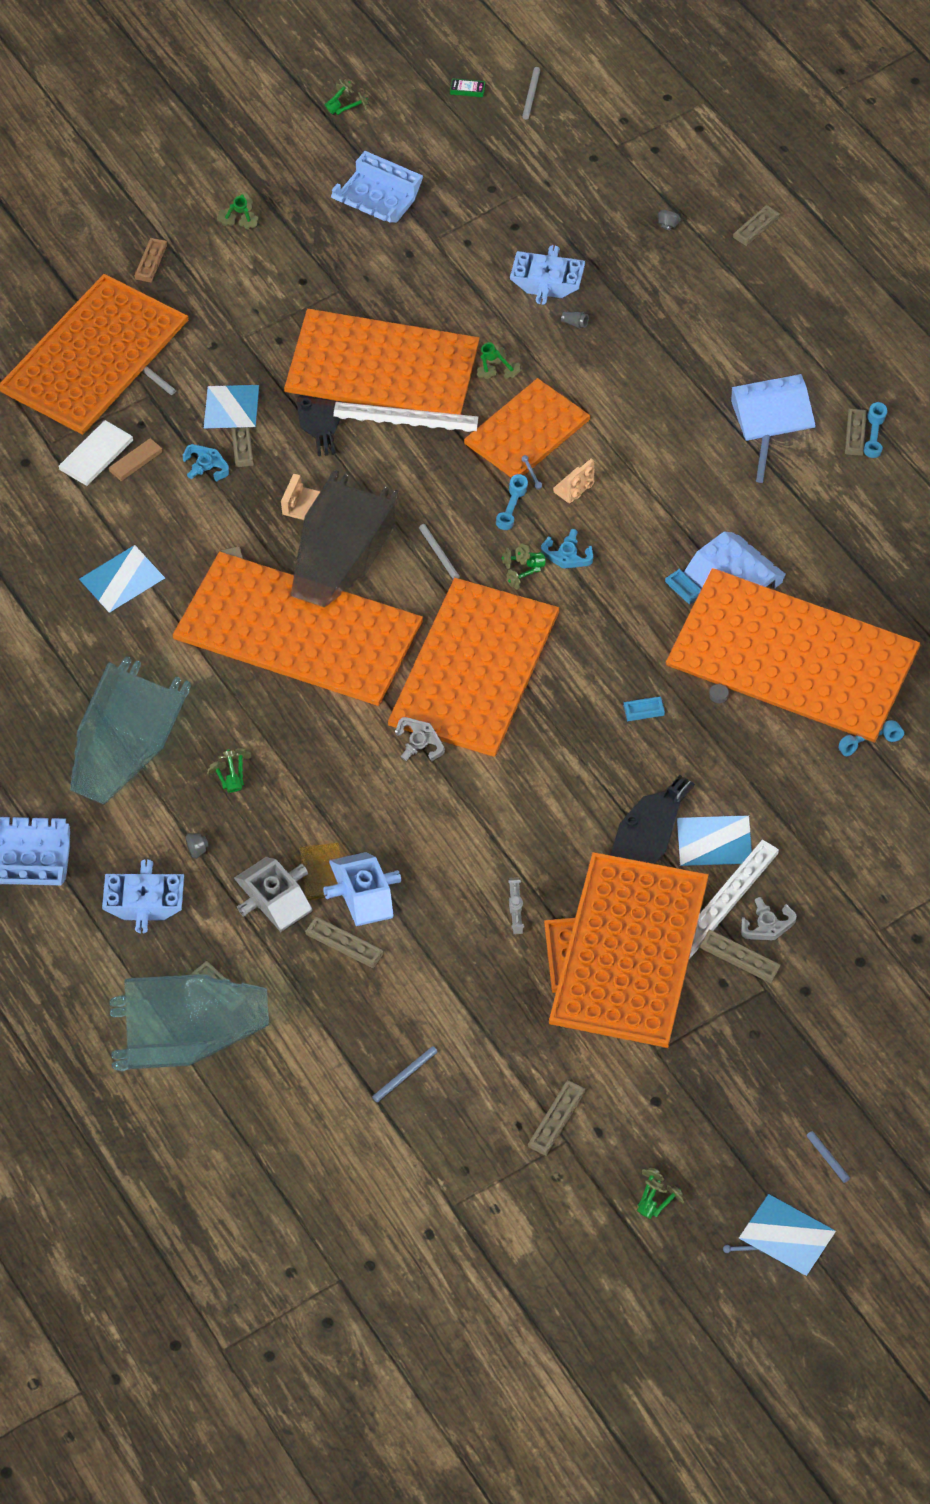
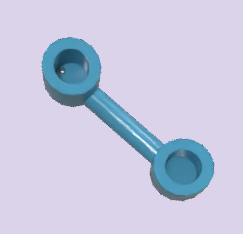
M880 402L873 403L868 412V420L872 424L870 441L866 442L863 451L870 458L879 457L883 449L882 445L877 442L879 425L885 421L887 408Z
M521 474L514 475L510 479V501L506 511L499 513L496 517V525L502 530H509L513 527L514 517L512 513L518 497H522L527 491V478Z
M889 720L884 723L879 735L883 734L888 741L895 742L904 736V730L898 722ZM847 735L839 742V750L844 756H850L856 751L858 743L866 739L860 736Z

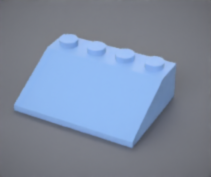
M801 374L732 387L731 402L746 441L762 438L764 435L773 436L815 428L807 388Z

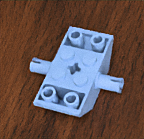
M554 245L549 247L548 255L517 251L510 280L526 293L537 295V303L540 304L541 299H543L542 304H545L547 296L563 298L579 289L585 261L558 257L560 248L555 246L553 251Z
M367 852L329 861L338 884L325 886L323 888L324 896L326 899L342 895L356 926L393 918L391 894L388 885L401 882V875L398 870L383 874L377 858Z
M146 860L141 861L140 874H105L102 909L123 920H136L135 931L141 933L142 926L143 933H146L148 931V920H165L182 910L184 874H152L153 861L147 860V865H145Z

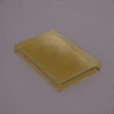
M339 843L300 847L301 861L308 871V875L304 876L306 899L325 898L323 888L338 884L329 861L341 858Z

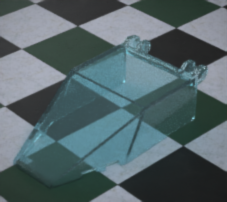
M127 656L119 667L111 662L107 664L76 736L78 739L74 753L75 764L72 770L70 791L103 805L163 749L191 687L190 682L185 681L179 692L177 690L181 681L179 677H175L170 688L167 689L135 676L141 667L140 661L137 660L134 662L130 673L126 671L131 663V658Z
M206 974L125 979V995L110 999V1005L121 1008H113L110 1010V1015L112 1017H123L126 1015L127 1049L113 1051L112 1058H128V1060L115 1061L112 1063V1068L118 1071H126L128 1069L190 1066L269 1026L267 988L246 983H232L228 979L223 978V980H219Z

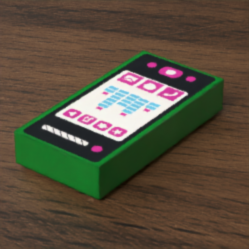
M452 78L450 95L483 97L485 81Z

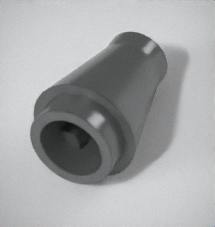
M585 312L562 313L561 321L579 329L586 328L588 325L589 316Z

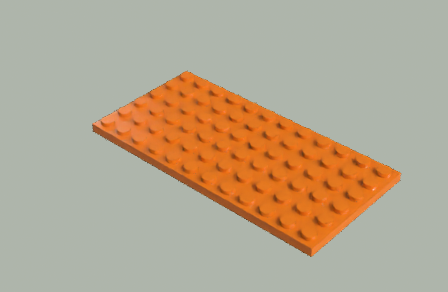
M219 551L175 629L173 639L379 706L423 622V616Z
M712 568L666 660V665L712 683L725 685L731 690L875 743L920 648V642Z

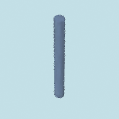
M770 435L762 437L756 482L763 483Z
M433 1046L375 1093L372 1096L373 1099L379 1102L437 1053L436 1048Z

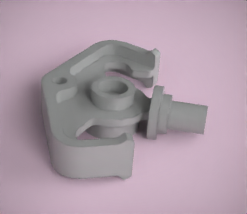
M407 717L399 720L395 730L397 736L404 733L406 725H409L413 730L409 740L410 745L408 743L405 745L406 750L400 756L403 760L407 761L412 754L418 753L416 749H423L428 744L437 746V750L431 751L428 755L431 762L444 754L445 748L430 723Z
M519 877L509 878L510 913H512L513 934H523L524 924H522L521 919L523 900L520 897L519 890L521 879Z
M758 897L755 899V903L758 907L756 914L759 916L757 920L759 927L753 931L748 930L750 923L742 917L741 934L745 939L775 940L795 924L796 913L786 904L782 912L789 919L779 921L774 913L770 912V907L764 904L762 897Z

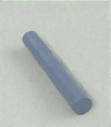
M813 1131L807 1134L808 1139L843 1183L847 1182L850 1179L849 1175Z

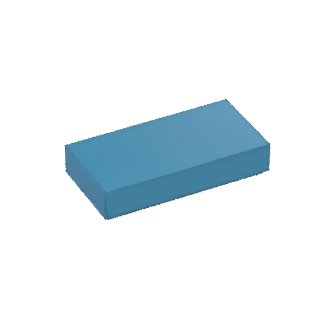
M680 569L665 578V582L689 605L696 601L701 588Z
M661 696L624 702L623 705L627 721L665 716Z

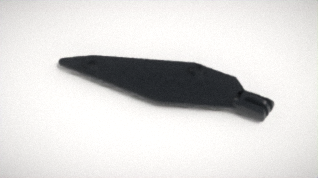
M299 394L297 407L300 428L316 439L318 456H321V446L324 448V455L328 456V445L331 447L332 455H335L333 436L341 418L334 416V408L336 402L342 401Z
M678 775L664 792L643 796L620 822L610 856L656 864L667 850L680 802L694 788L695 784L685 777Z

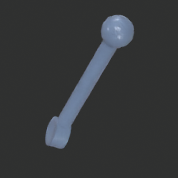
M523 455L522 461L526 463L535 482V488L539 490L542 488V483L538 482L529 464L528 456Z
M725 1245L723 1247L725 1253L730 1251L759 1250L753 1246L730 1247Z

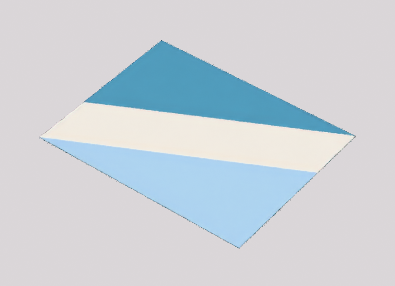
M259 385L208 386L204 428L256 427Z
M134 545L79 580L110 613L162 581L165 577Z
M749 816L677 818L680 866L742 864L752 853Z
M768 1194L739 1239L807 1276L836 1231Z

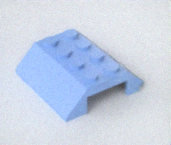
M364 151L356 160V172L342 189L340 184H336L332 189L331 198L344 202V204L367 214L374 215V217L383 221L397 223L415 201L423 175Z
M732 532L721 533L698 550L683 572L701 589L712 568L764 587L772 583V587L776 588L783 583V578L785 577L783 571L777 566H773L774 564L761 555L753 546L748 545V542L741 536Z
M0 817V884L62 885L66 880L70 850V826L66 824V819L52 818L51 825H49L48 818H32V825H29V818L13 817V824H10V817Z

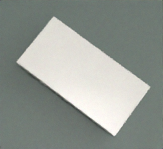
M105 420L59 465V470L88 486L133 441V436Z

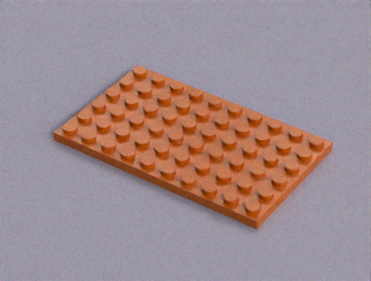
M103 274L0 383V392L84 435L189 321L188 316Z
M307 309L284 392L353 404L461 415L480 337Z
M454 577L389 717L388 726L397 728L399 720L403 717L430 723L440 741L495 757L558 616L559 607ZM406 725L404 727L405 731L413 733V730L409 725Z
M592 852L549 1024L668 1048L708 882V874Z

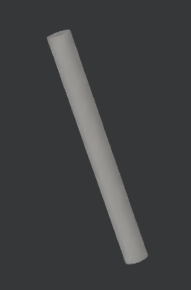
M535 67L533 70L523 111V119H529L540 74L539 67Z
M147 366L142 370L143 373L170 395L176 392L172 386Z
M425 524L420 525V531L452 579L454 580V577L459 579V574Z

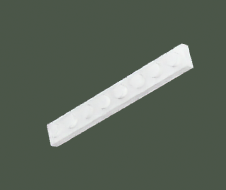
M336 402L334 408V416L341 419L356 418L360 421L374 420L379 423L385 421L392 422L393 424H410L411 426L424 425L430 428L443 427L448 430L462 429L466 432L477 431L478 425L477 416Z
M762 840L699 915L690 958L700 947L708 930L714 931L777 856L779 849Z

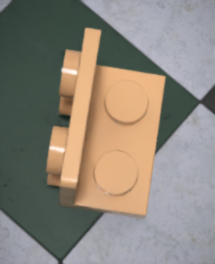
M590 459L582 467H577L553 488V492L569 504L573 500L578 499L586 489L591 488L594 484V460Z
M293 474L281 500L282 515L317 523L329 497L328 493L303 487L301 475Z

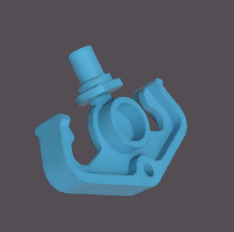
M194 444L186 447L183 453V462L189 460L192 453H197L199 456L196 463L192 465V470L187 473L189 479H193L196 475H202L203 470H210L213 467L222 469L214 473L216 482L229 475V467L216 449Z
M571 529L569 536L565 537L564 543L561 544L558 551L548 550L549 547L553 546L551 537H548L541 545V553L544 554L545 558L561 568L583 567L593 563L592 546L585 550L586 558L577 556L576 545L578 541L576 540L577 530Z

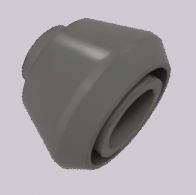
M668 210L658 212V222L662 229L671 230L681 220L680 215Z
M188 833L185 837L192 858H199L206 852V847H209L206 837L201 836L200 833Z

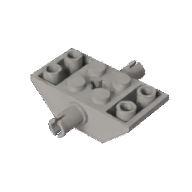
M263 858L234 877L235 881L250 897L237 906L240 914L242 913V916H246L255 908H260L276 928L282 932L312 912L308 900L296 882L305 875H308L307 869L303 864H300L288 873L276 859Z

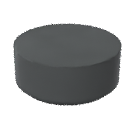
M716 684L710 688L709 696L713 702L723 703L728 699L729 691L725 685Z

